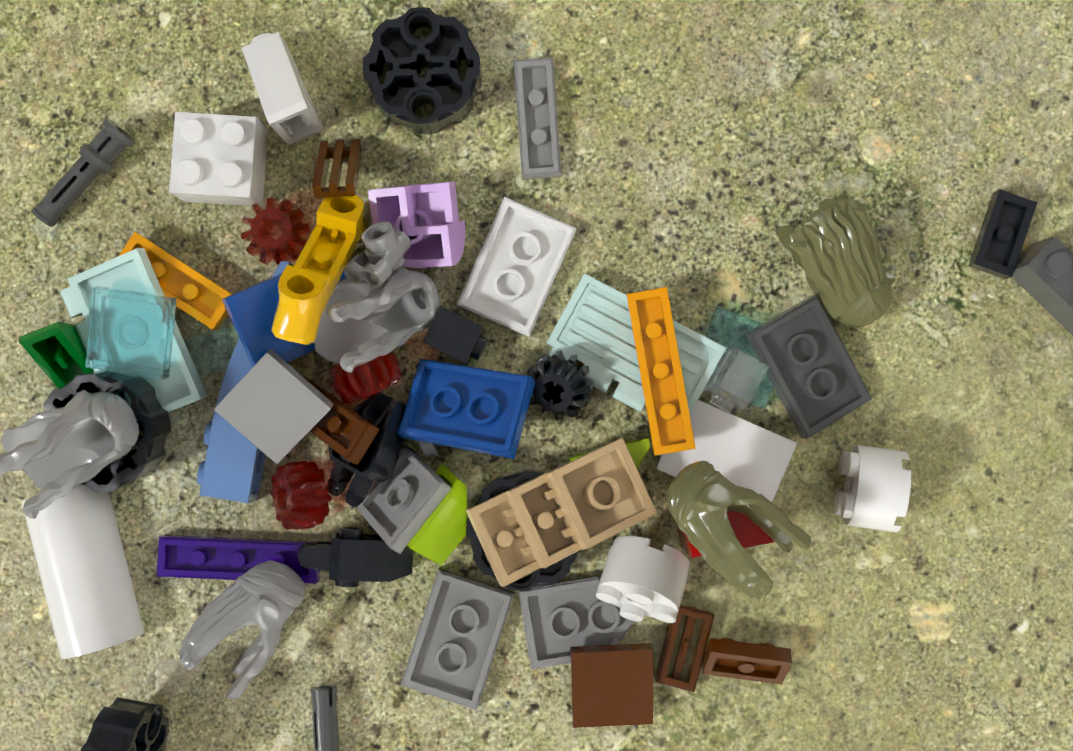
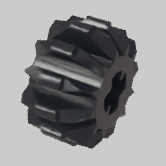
M562 350L556 351L552 357L546 353L540 356L537 364H533L528 369L527 376H531L535 380L532 392L534 395L531 397L529 405L539 404L542 407L541 417L552 411L556 421L562 420L566 414L573 418L579 414L581 408L586 407L590 402L591 395L588 392L593 389L594 381L585 378L589 372V366L579 368L576 365L577 355H572L569 360H566Z

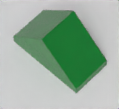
M56 322L19 337V343L57 388L67 385L73 381L75 376L94 372L90 363L95 360L94 354L87 355L73 324Z

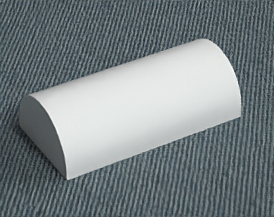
M78 485L65 497L58 498L48 507L39 511L36 519L25 515L61 659L73 658L106 649L145 633L109 492L95 493L88 486Z

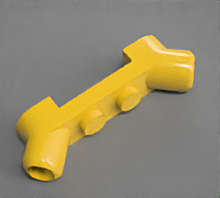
M357 195L323 199L317 210L316 226L294 266H286L279 279V301L271 329L275 337L304 345H309L315 341L321 316L343 273V268L347 265L356 245L363 242L362 234L368 228L367 221L363 216L364 203Z

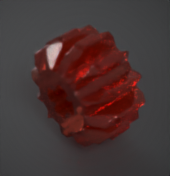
M272 197L267 198L265 210L257 203L252 204V210L256 214L254 219L249 216L242 217V222L251 227V229L245 230L240 234L241 239L251 242L246 251L252 256L259 254V261L265 265H268L272 259H274L277 265L281 261L286 262V254L292 259L297 260L299 253L295 250L296 246L299 245L304 248L307 240L300 237V235L311 231L310 225L301 222L305 213L300 208L292 210V203L287 199H284L278 205ZM275 225L280 227L278 231L282 233L278 239L271 237L274 234L270 230Z
M392 352L356 366L351 373L343 370L340 364L334 366L329 373L333 380L332 385L336 394L340 395L343 403L349 404L365 399L396 384L402 376L398 367L400 364Z
M315 461L286 463L283 466L277 467L275 475L271 478L273 489L269 492L273 498L271 506L276 510V519L282 522L285 529L305 530L314 528L316 525L323 524L325 516L329 515L328 502L332 499L328 494L330 484L325 482V472L323 469L318 468Z

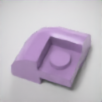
M455 181L368 190L372 225L379 222H390L395 231H403L410 239L411 246L403 255L405 258L403 267H444L456 265L460 261L465 244V220L459 221Z

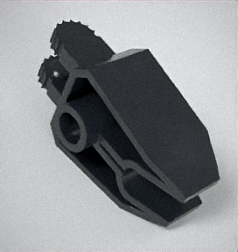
M377 391L356 407L355 412L380 430L358 465L349 462L330 446L328 447L330 459L336 462L330 478L327 480L326 489L328 493L333 496H339L345 491L347 484L352 479L344 500L350 506L357 507L366 499V495L369 493L374 481L384 482L392 477L405 439L397 434L406 407L405 404L394 399L392 400L391 397Z
M339 527V533H333L332 541L312 542L311 540V542L303 543V546L299 548V555L297 557L299 558L300 566L302 565L304 568H308V570L313 568V570L330 571L329 580H334L336 586L358 587L360 582H391L412 574L414 550L406 546L401 554L390 549L379 535L363 534V528Z

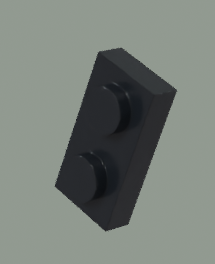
M1001 189L993 192L968 266L1003 279L1011 278L1014 274L1037 202Z

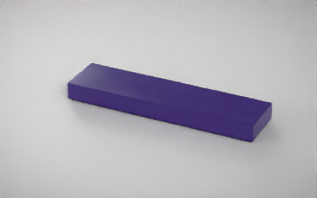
M178 535L159 536L157 577L236 580L240 575H243L257 564L276 561L293 569L304 583L317 584L319 582L320 570H313V568L308 570V568L300 566V562H298L299 548L307 541Z

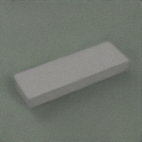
M553 58L514 60L522 180L561 177Z

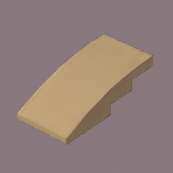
M620 438L466 510V513L499 585L504 587L540 568H546L582 549H588L655 515L657 511L623 438Z

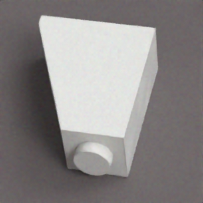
M279 32L258 35L251 40L249 45L242 47L241 49L267 121L288 145H291L323 131L324 128L288 45Z

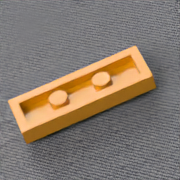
M134 232L119 256L136 248H144L166 300L210 329L217 331L228 315L222 299L232 295V293L141 234Z

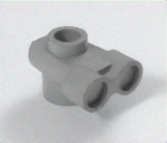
M390 222L376 223L363 232L361 238L367 249L359 256L355 255L343 268L345 276L351 282L361 284L363 281H366L374 287H380L392 274V271L399 269L405 263L403 255L411 246L410 239L403 231H395Z

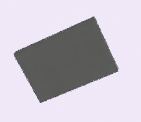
M817 295L809 296L745 334L801 438L808 439L872 399Z

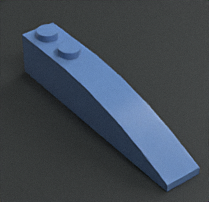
M281 261L271 278L283 273L287 265H294L290 262ZM238 338L226 369L216 406L253 368L240 338ZM214 411L213 419L208 422L204 432V444L208 445L206 460L201 462L197 473V483L201 485L200 496L243 503L257 501L259 499L266 455Z

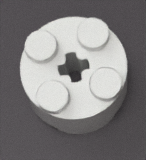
M854 445L850 452L842 451L839 461V475H845L844 490L836 492L834 514L841 515L844 524L847 526L899 532L902 526L894 523L897 516H906L910 498L911 470L903 469L902 459L910 460L909 454L906 451Z
M637 536L616 538L609 549L596 597L619 607V614L628 620L641 622L643 617L647 616L667 623L676 622L690 567L687 557L664 544L662 551L649 547L651 539Z

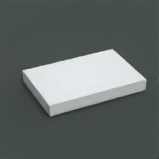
M504 197L457 306L530 337L577 228Z
M698 400L690 414L696 449L662 454L659 456L654 468L676 477L689 464L703 460L708 461L714 466L715 471H719L736 486L752 489L772 502L797 443Z

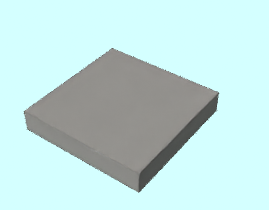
M270 349L213 410L272 461L278 464L327 414L334 404L276 352Z
M405 445L400 451L392 477L384 482L376 481L366 495V499L356 508L390 549L401 554L452 488L414 450Z

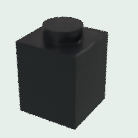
M440 306L422 342L469 365L472 358L477 361L480 359L488 339L483 337L486 331L484 327Z

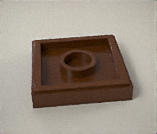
M651 643L570 647L573 728L653 724V649Z

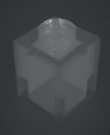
M734 346L727 348L703 391L712 395L709 400L710 403L728 413H731L733 408L746 410L769 366Z

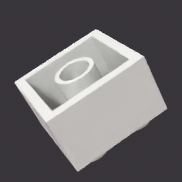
M175 112L169 193L184 202L263 207L268 129L257 117Z

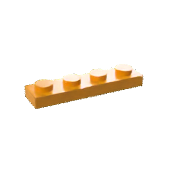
M667 287L626 294L654 456L696 449Z

